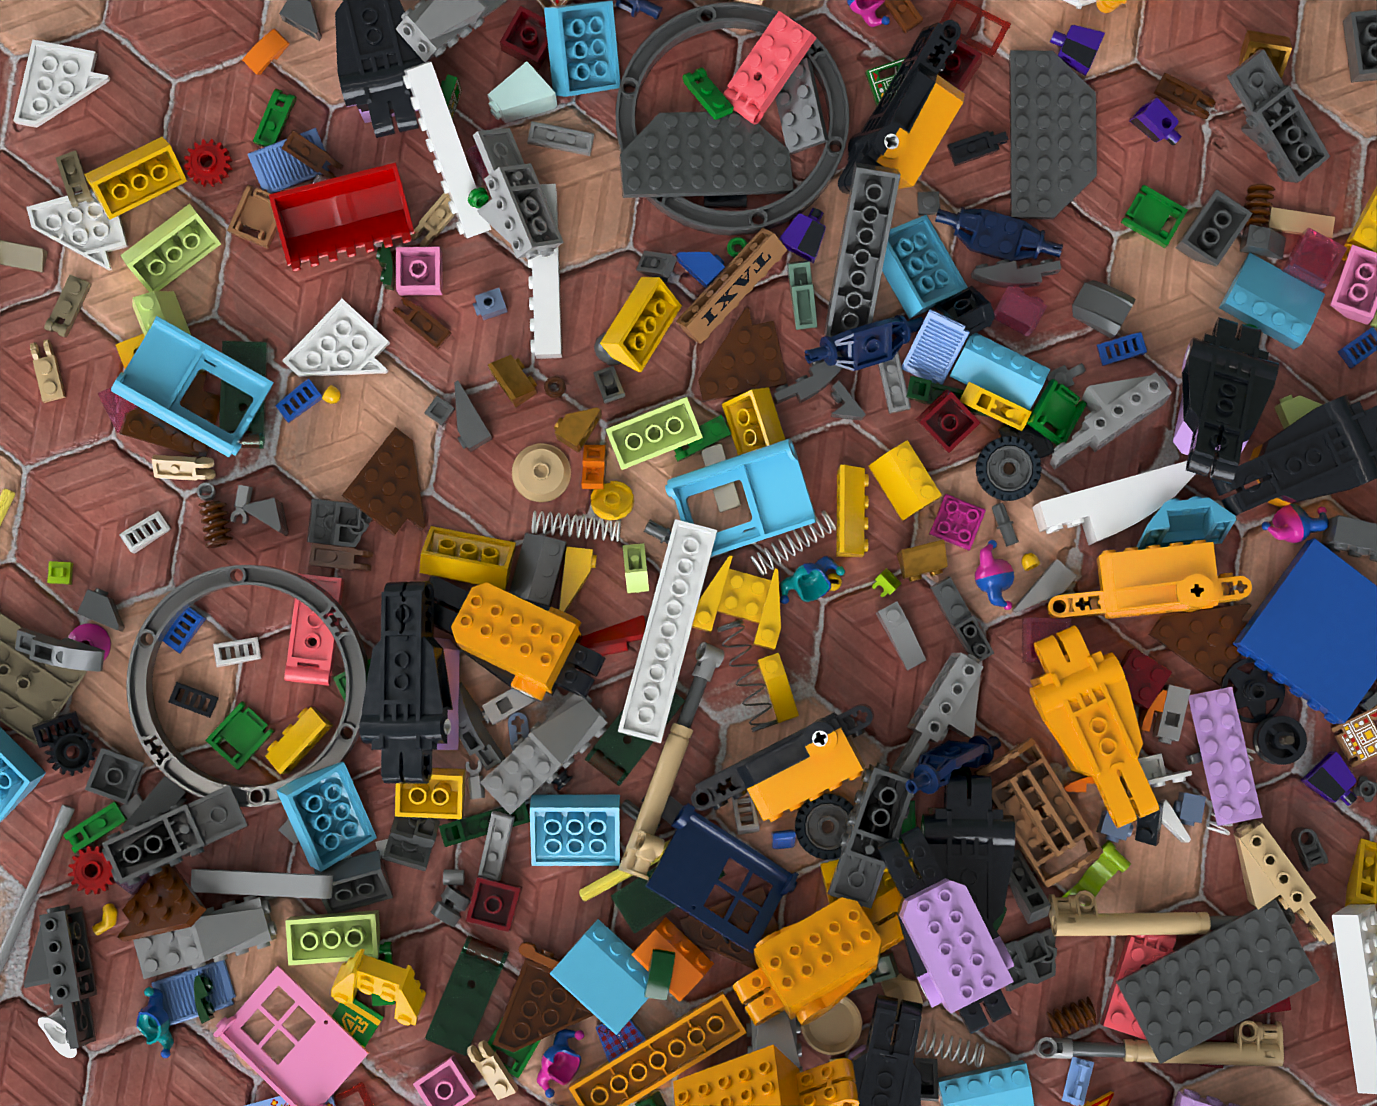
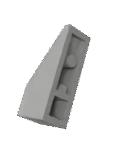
M1058 559L1054 560L1012 611L1016 613L1064 593V591L1068 593L1075 586L1074 580L1077 575Z
M898 601L878 611L876 615L906 670L908 671L926 661Z

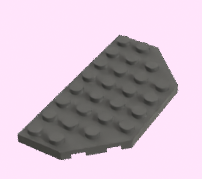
M1010 50V217L1017 219H1054L1097 176L1096 92L1054 51Z
M735 111L717 120H714L708 112L659 113L619 156L623 198L789 194L794 190L789 149L762 126L752 124Z

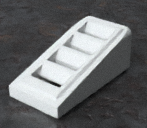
M157 511L119 535L130 552L135 554L170 531L171 528L161 513ZM154 520H157L162 528L159 531L153 523ZM149 525L154 533L150 535L145 526ZM139 530L142 531V533L146 537L145 539L141 538V536L138 533ZM133 535L138 543L134 544L130 536Z
M258 637L213 644L216 667L261 659ZM252 643L254 655L249 656L247 644ZM240 645H243L244 657H240ZM230 647H234L236 658H231ZM221 649H225L226 660H222Z
M1162 799L1160 803L1164 805L1161 823L1178 840L1188 843L1191 840L1190 836L1170 803Z

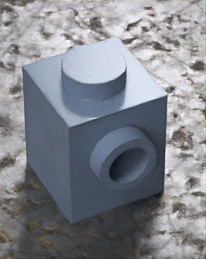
M500 288L475 296L476 303H473L477 316L481 315L483 321L508 312Z
M1179 792L1178 800H1175L1173 810L1177 817L1181 819L1182 824L1194 826L1195 822L1202 823L1206 797Z
M1102 811L1096 832L1105 834V839L1116 843L1119 842V839L1126 841L1127 837H1130L1132 834L1133 825L1129 823L1117 828L1108 811Z

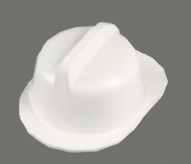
M58 1008L48 1017H40L38 1024L47 1035L53 1047L65 1057H75L77 1048L70 1049L66 1041L67 1028L66 1022L62 1018L63 1008Z

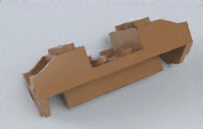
M1028 738L996 760L981 767L974 774L987 775L1025 751L1035 758L1029 764L992 786V805L995 809H1003V815L1014 816L1015 838L1021 846L1020 850L1043 885L1049 887L1062 881L1070 873L1074 874L1081 870L1083 865H1087L1099 857L1103 850L1034 739ZM1041 804L1046 816L1042 817L1038 809L1035 811L1033 809ZM1084 838L1087 852L1079 859L1051 875L1038 867L1054 856L1059 857L1065 850L1072 849L1076 846L1075 843Z

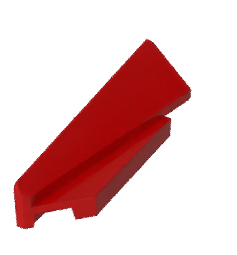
M644 615L584 635L580 645L602 656L627 652L628 642L643 639L646 628Z

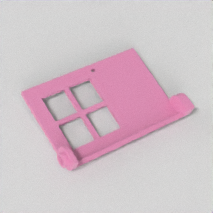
M279 965L234 1016L224 1017L216 1025L218 1029L213 1034L215 1037L220 1036L290 1106H327L325 1103L369 1054L356 1039ZM278 985L295 1001L279 1021L262 1005ZM298 1006L303 1008L316 1021L300 1041L282 1025ZM257 1009L275 1025L259 1044L242 1029L243 1025ZM278 1029L295 1044L294 1048L280 1064L262 1049Z

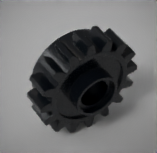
M68 726L67 732L61 728L58 729L59 735L52 734L53 742L46 743L50 746V750H46L45 754L51 756L46 761L49 764L54 763L52 769L56 771L60 768V774L63 775L66 771L71 776H74L75 771L83 773L82 768H89V761L95 760L92 752H95L96 748L91 746L95 741L87 739L89 733L85 731L81 734L82 729L78 727L73 731V728ZM70 746H74L75 753L68 757L66 754L67 749Z

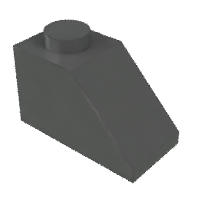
M287 0L279 13L282 20L320 41L322 37L311 0Z
M1250 224L1243 230L1240 252L1282 260L1286 238L1271 228Z
M96 588L95 591L88 589L77 614L123 632L125 627L114 599L107 597L108 592Z

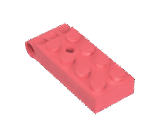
M778 11L727 85L729 88L723 93L733 105V110L752 124H758L817 37Z
M298 574L324 589L341 605L344 579ZM295 598L285 668V681L330 686L336 641L321 618L308 606ZM336 618L337 621L335 622V625L338 626L339 618ZM315 638L317 643L311 646L310 640Z
M1127 935L1100 1021L1101 1025L1146 1040L1116 981L1139 970L1142 964L1148 965L1173 952L1174 950L1172 949L1176 942V935Z

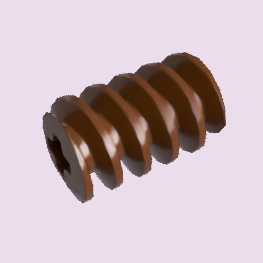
M1255 184L1247 188L1248 194L1245 197L1247 202L1244 204V208L1253 214L1244 228H1247L1250 224L1264 227L1262 226L1263 224H1269L1270 221L1264 218V216L1271 215V212L1265 209L1273 205L1267 202V200L1274 198V195L1268 193L1269 191H1275L1273 186Z
M209 501L198 504L200 507H205L199 513L205 516L201 519V523L208 524L202 528L203 532L209 533L204 536L205 541H210L205 545L206 548L225 546L228 541L233 539V537L226 536V533L230 532L231 528L224 527L225 524L230 522V520L223 519V516L227 515L228 511L221 510L227 503Z
M1088 996L1086 1003L1083 999H1079L1078 1006L1071 1002L1070 1010L1066 1005H1063L1062 1013L1057 1008L1053 1010V1015L1048 1011L1046 1012L1052 1031L1060 1037H1063L1064 1029L1068 1034H1071L1072 1026L1077 1031H1080V1023L1085 1028H1088V1020L1096 1025V1013Z

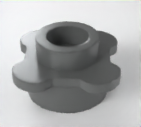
M1361 776L1358 779L1357 787L1353 788V793L1364 798L1365 802H1371L1377 793V783L1369 781L1366 776Z

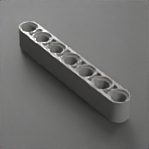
M191 869V889L194 892L330 899L333 892V875Z

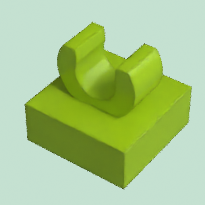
M49 561L47 583L72 585L73 563Z
M886 568L875 579L876 582L872 588L875 589L878 585L882 586L884 592L880 596L884 597L887 594L891 595L902 583Z

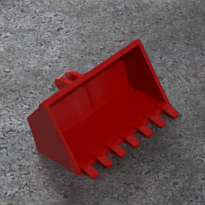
M396 162L269 194L288 266L292 267L293 272L301 270L302 262L310 261L311 267L320 264L319 258L328 256L329 261L334 262L338 260L337 253L347 251L348 257L356 256L357 248L365 247L366 252L369 253L375 251L374 244L384 242L385 248L393 246L392 239L402 237L403 243H408L412 241L411 234H415L410 209Z

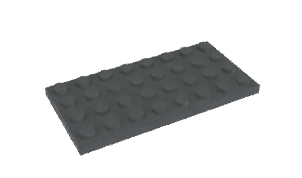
M1273 899L1259 910L1255 908L1123 977L1116 981V984L1158 1062L1162 1064L1320 981L1278 902L1276 899Z

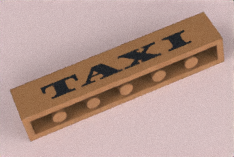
M762 228L677 319L676 323L691 339L701 344L724 321L725 317L739 305V302L745 295L753 290L758 281L767 275L770 268L782 258L783 254L787 251L786 247L773 232Z

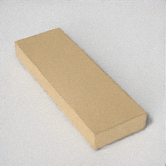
M1274 207L1269 209L1271 215L1268 216L1270 222L1267 224V228L1279 232L1323 239H1331L1333 237L1335 217Z

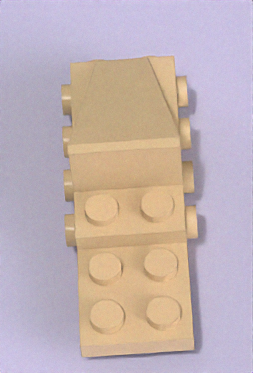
M1254 819L1249 823L1246 821L1237 826V831L1233 835L1236 840L1249 903L1259 910L1273 899H1276L1278 904L1285 910H1291L1301 920H1304L1306 924L1309 923L1310 926L1307 929L1319 942L1324 941L1328 945L1334 942V936L1309 903L1316 896L1263 823Z

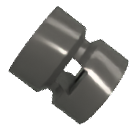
M447 885L441 894L442 900L437 901L430 912L444 923L455 927L461 918L460 912L466 910L471 899L454 887Z

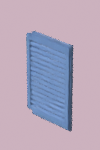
M316 128L300 134L325 151ZM287 139L247 154L262 190L267 189V192L270 194L323 175L281 149ZM326 160L322 168L330 171L327 168L328 165H331L330 162Z
M930 309L901 366L902 370L919 378L932 380V383L943 385L970 331L964 329L965 325Z
M225 960L212 962L205 966L152 982L153 988L163 991V1009L169 1015L170 1026L198 1017L194 999V980L196 976L202 973L205 976H209L213 983V993L205 998L207 1001H211L215 1011L234 1005L232 998L236 996Z

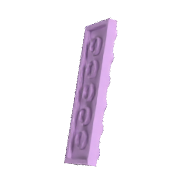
M1232 687L1189 695V704L1217 826L1262 818Z

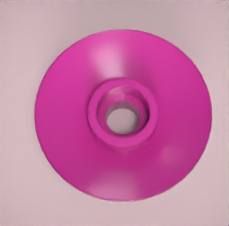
M91 623L82 624L76 627L68 637L82 643L89 641L91 646L105 650L104 660L110 653V637L99 625Z

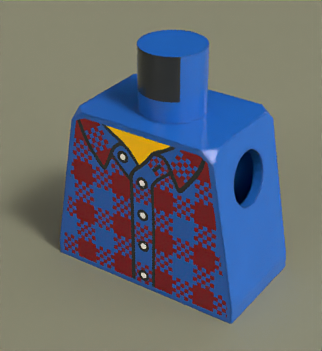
M632 1019L626 1023L617 1035L603 1022L596 1025L597 1033L609 1062L646 1040L645 1034Z

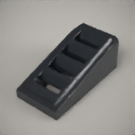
M176 682L168 703L211 718L218 697ZM182 688L185 689V692L183 694L181 701L179 702L176 700ZM189 692H193L189 705L185 704ZM201 695L202 698L198 707H193L197 696ZM206 698H208L210 702L205 712L202 710Z
M76 711L32 725L38 747L42 748L48 746L47 742H53L54 739L51 737L52 733L49 726L54 725L56 736L59 735L58 729H60L58 723L63 722L67 732V727L69 726L67 720L70 718L74 726L73 731L77 727L81 728ZM45 728L48 736L47 739L43 738L41 729Z

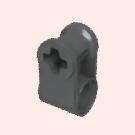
M1303 827L1293 830L1291 839L1298 853L1299 860L1307 872L1318 864L1328 863V857L1315 831ZM1306 832L1308 840L1302 843L1301 835Z

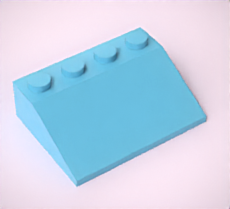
M613 0L545 7L552 87L556 96L568 97L619 88L621 82Z
M927 215L890 229L882 272L909 319L934 308L936 304L968 288Z
M1249 253L1221 302L1219 309L1246 324L1255 325L1264 334L1295 350L1302 345L1312 327L1325 294L1256 255Z
M1 727L0 823L37 786L46 774Z
M344 762L297 778L276 790L309 865L320 872L377 838Z
M531 795L530 832L532 866H619L620 795Z
M599 919L593 923L550 972L553 978L616 1035L648 1000L644 996L649 972L631 955L634 951Z
M1023 1060L938 1077V1092L941 1106H1034L1028 1068Z

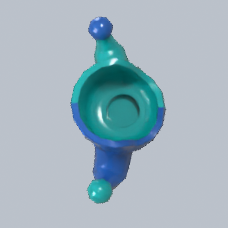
M828 556L822 557L816 563L802 564L792 576L787 577L780 583L782 595L780 602L782 604L789 602L788 592L791 589L796 590L804 602H811L821 598L831 589V583L826 574L827 570L833 569L837 575L842 576L845 574V569L842 566H838Z
M148 987L145 988L144 994L150 997L146 1007L138 1012L136 1027L147 1038V1044L150 1045L159 1041L163 1046L161 1056L168 1058L171 1055L170 1049L174 1044V1039L169 1031V1015L163 1009V991Z

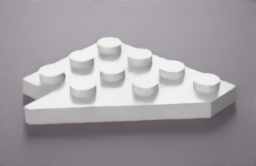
M32 39L14 122L37 128L109 82L110 77L108 75L93 72L97 53L95 51Z
M92 189L90 191L94 200L79 203L80 206L74 208L68 196L26 207L31 227L34 230L109 271L112 270L108 252L128 247L120 215L110 220Z
M341 299L282 361L299 377L386 374L388 370L376 358L390 342L347 302Z

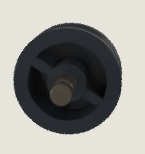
M1287 716L1269 717L1255 728L1253 747L1257 755L1265 762L1274 765H1287L1296 762L1304 754L1307 747V736L1302 725L1295 719Z

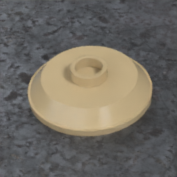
M544 443L534 444L523 449L516 457L512 467V479L516 489L525 498L534 502H549L558 498L567 489L571 479V467L565 454L557 447Z
M844 997L837 1005L809 1024L801 1025L805 1040L813 1049L823 1054L837 1055L848 1051L856 1044L862 1030V1018L854 1002L848 997Z

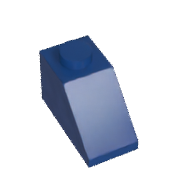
M679 252L676 255L677 262L705 289L725 269V262L717 254L713 256L710 252Z

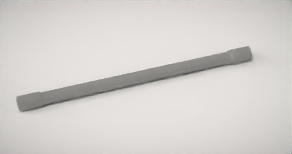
M62 804L53 830L1 944L0 975L64 830L67 828L75 811L70 806Z

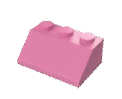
M1352 245L1330 306L1346 318L1366 325L1374 318L1377 309V253Z

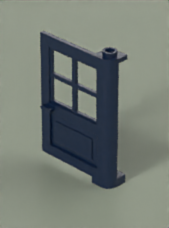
M688 803L681 808L671 826L677 830L645 886L752 954L781 898L788 892L791 894L798 884L796 879L799 874L796 872L791 874L695 812L696 808ZM729 858L749 870L738 892L718 880ZM753 873L773 885L762 907L742 895ZM715 884L735 896L724 918L704 907ZM739 900L759 912L748 934L728 922Z

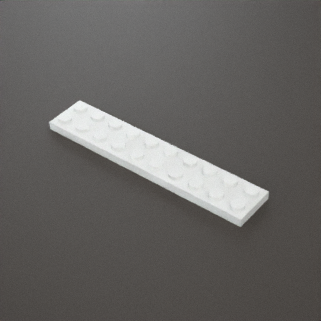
M677 519L674 521L618 729L620 733L658 743L662 742L717 535V530Z

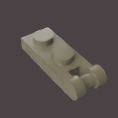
M75 150L56 157L72 207L80 206L79 203L84 201H93L94 198L84 175V169L77 151ZM81 190H82V192H83V193H80V194H77V195L75 194V192H78V191H81Z
M69 275L52 314L45 323V330L58 332L59 336L66 338L92 284ZM60 318L65 320L62 325L58 323Z

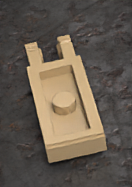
M448 193L442 194L419 221V225L414 229L415 234H411V239L414 241L421 235L424 228L429 232L421 241L420 247H427L434 237H437L456 215V213L452 214L448 202L451 199Z
M49 339L43 340L47 357L41 358L37 343L30 344L31 353L34 358L35 373L42 402L44 403L66 398L57 358L54 355Z
M153 455L152 457L155 478L208 480L216 477L215 471L208 469L214 465V460L209 457L198 459L197 457Z
M487 1041L479 1042V1050L474 1045L468 1047L467 1053L470 1060L475 1063L498 1100L517 1092V1084Z

